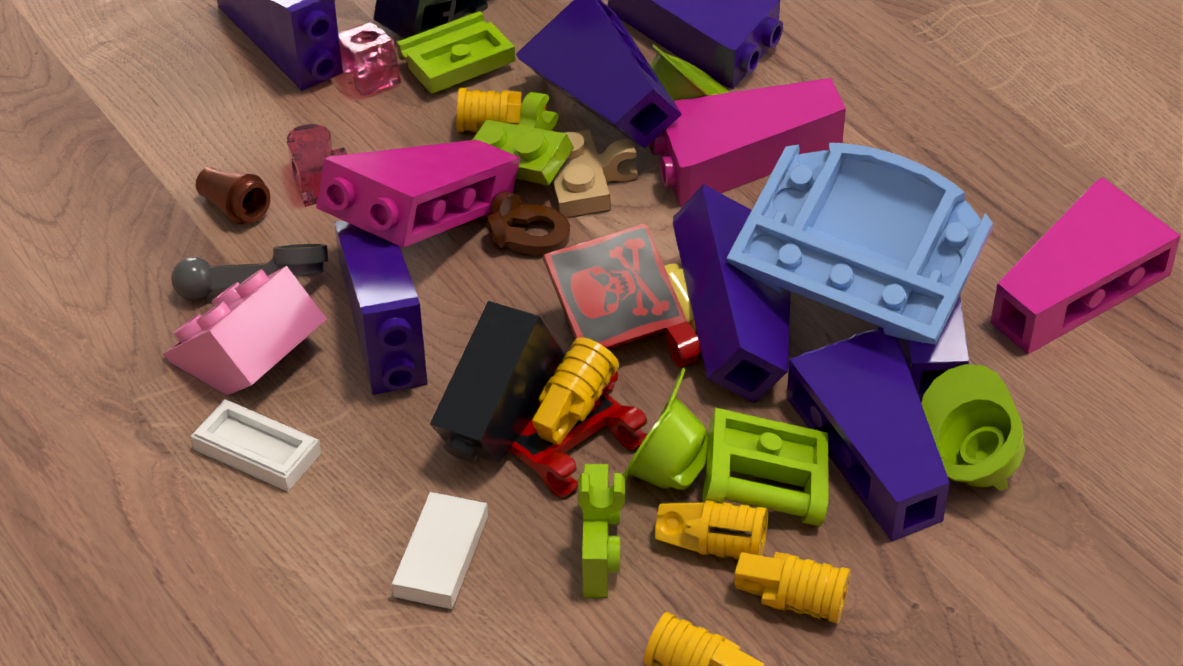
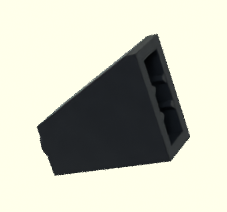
M487 302L430 422L432 428L445 441L443 448L448 453L473 463L476 462L478 456L499 463L535 416L541 405L538 399L546 383L554 376L555 370L563 362L565 356L540 316L495 302Z

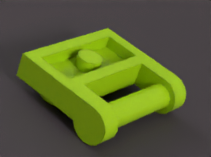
M715 407L709 421L707 468L702 494L703 502L711 500L723 504L724 500L754 507H764L768 510L800 516L802 523L820 527L824 522L829 500L828 433ZM730 471L804 487V493L730 477Z

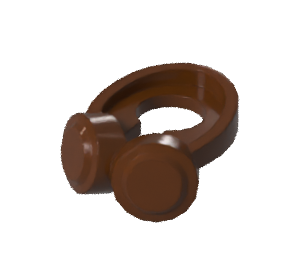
M508 191L499 193L493 200L486 225L494 244L498 245L500 249L507 247L522 254L543 256L544 254L563 249L569 243L570 224L567 218L557 210L542 205L522 204L520 195ZM533 221H546L553 225L554 229L547 235L533 236L525 232L524 228L513 226L518 223L527 225Z

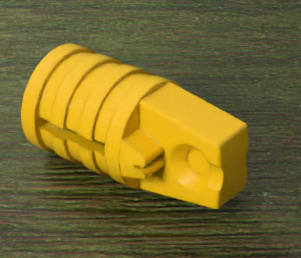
M459 88L456 115L457 132L465 133V131L477 133L486 119L518 125L520 122L522 92L502 90L501 93L495 91L482 92L481 90L468 91L467 88Z
M579 337L575 339L570 347L571 350L566 353L563 362L555 370L554 376L548 380L538 399L541 405L532 420L533 425L541 439L556 445L561 444L578 420L583 421L595 405L594 402L599 399L602 390L610 382V377L619 368V362L612 352L598 342L588 338Z
M711 500L692 503L659 504L657 512L655 539L699 552L701 555L709 556L712 554L722 558L733 557L739 560L740 553L742 552L763 556L768 526V509L764 507L752 508L749 505L737 506L726 502L722 504ZM718 527L752 532V535L715 531V529Z
M742 552L740 553L734 573V584L736 589L762 596L761 604L783 611L787 609L792 610L794 613L801 615L808 614L817 619H828L829 622L838 624L847 597L851 569L845 567L836 568L831 564H820L814 560L799 559V556L775 552L774 558Z
M665 612L657 622L648 641L643 663L646 666H764V663L740 651V646L726 639V637L719 634L714 635L709 630L700 626L696 627L687 620H680L676 615Z

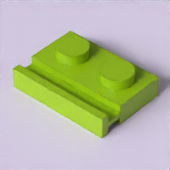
M481 11L397 42L398 58L401 61L406 60L408 69L431 94L515 62V46L492 22L486 23L484 21V14Z

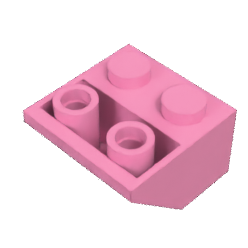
M287 266L268 276L260 269L241 284L236 282L221 292L211 301L214 307L205 314L201 315L199 313L180 326L173 333L179 341L163 353L169 363L228 396L253 385L325 322L327 318Z

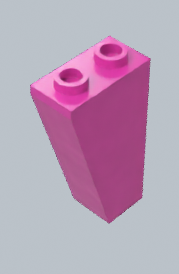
M832 78L674 100L682 115L650 143V148L653 155L660 154V171L665 188H673L678 205L681 207L703 184L719 193H723L771 175L786 146L799 144L800 155L830 150L829 143H843L846 108Z
M480 140L330 156L324 159L316 208L404 248L489 214L492 202L499 193L504 191L513 193L520 157Z
M1103 177L1095 181L997 283L990 323L1023 351L1030 354L1170 276L1181 235Z

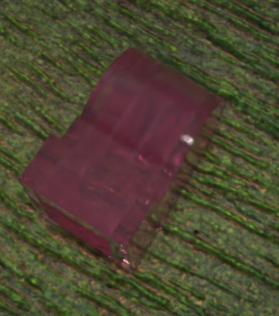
M367 22L338 32L343 72L345 74L350 73L353 76L355 88L362 96L401 83L394 40L377 25L375 26L373 23Z
M306 124L294 128L287 135L291 172L305 207L317 204L324 159L330 156L347 154L344 147L333 150L331 134L326 127L317 124Z

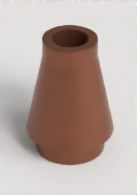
M207 167L199 173L196 179L197 192L210 200L235 223L256 222L265 215L269 208L270 191L263 180L255 174L224 171L214 167Z

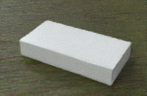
M226 399L190 436L193 450L287 492L321 454L320 441Z
M430 492L392 582L393 597L453 609L488 518L487 503Z

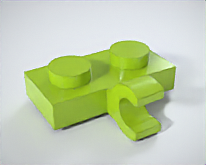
M530 92L524 98L520 109V122L518 125L486 119L472 139L483 141L520 157L516 179L550 185L574 148L567 133L551 131L557 124L559 115L557 112L543 110L550 98L548 94Z
M584 464V473H581L578 478V504L583 512V598H608V573H620V536H608L609 525H620L621 509L625 504V478L622 473H614L613 485L609 487V464Z

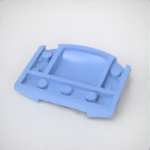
M829 143L830 150L800 155L799 144L786 146L727 256L728 263L782 293L783 289H786L882 327L886 335L936 344L993 229V222L985 213L981 220L971 205L964 200L965 192L939 173L903 156L876 148L846 143Z

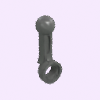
M327 244L273 247L274 255L269 262L257 264L211 266L201 258L188 257L178 262L174 267L171 276L172 286L181 297L188 300H198L207 296L212 289H227L236 282L241 284L260 269L267 276L285 266L289 268L293 275L324 272L323 262L328 261Z

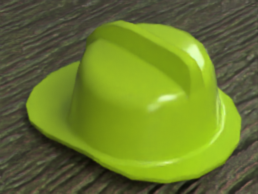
M653 45L657 50V54L650 66L673 101L729 93L724 86L704 71L680 58L662 52L656 45Z
M965 364L948 369L933 380L924 393L921 402L947 476L955 482H964L973 487L994 486L1003 492L1009 489L1007 479L1020 467L1025 455L1023 425L1008 387L997 372L983 365Z
M684 368L678 374L655 425L623 474L625 483L633 476L660 488L669 489L673 487L684 490L689 488L706 465L708 448L707 429L676 396L685 373Z

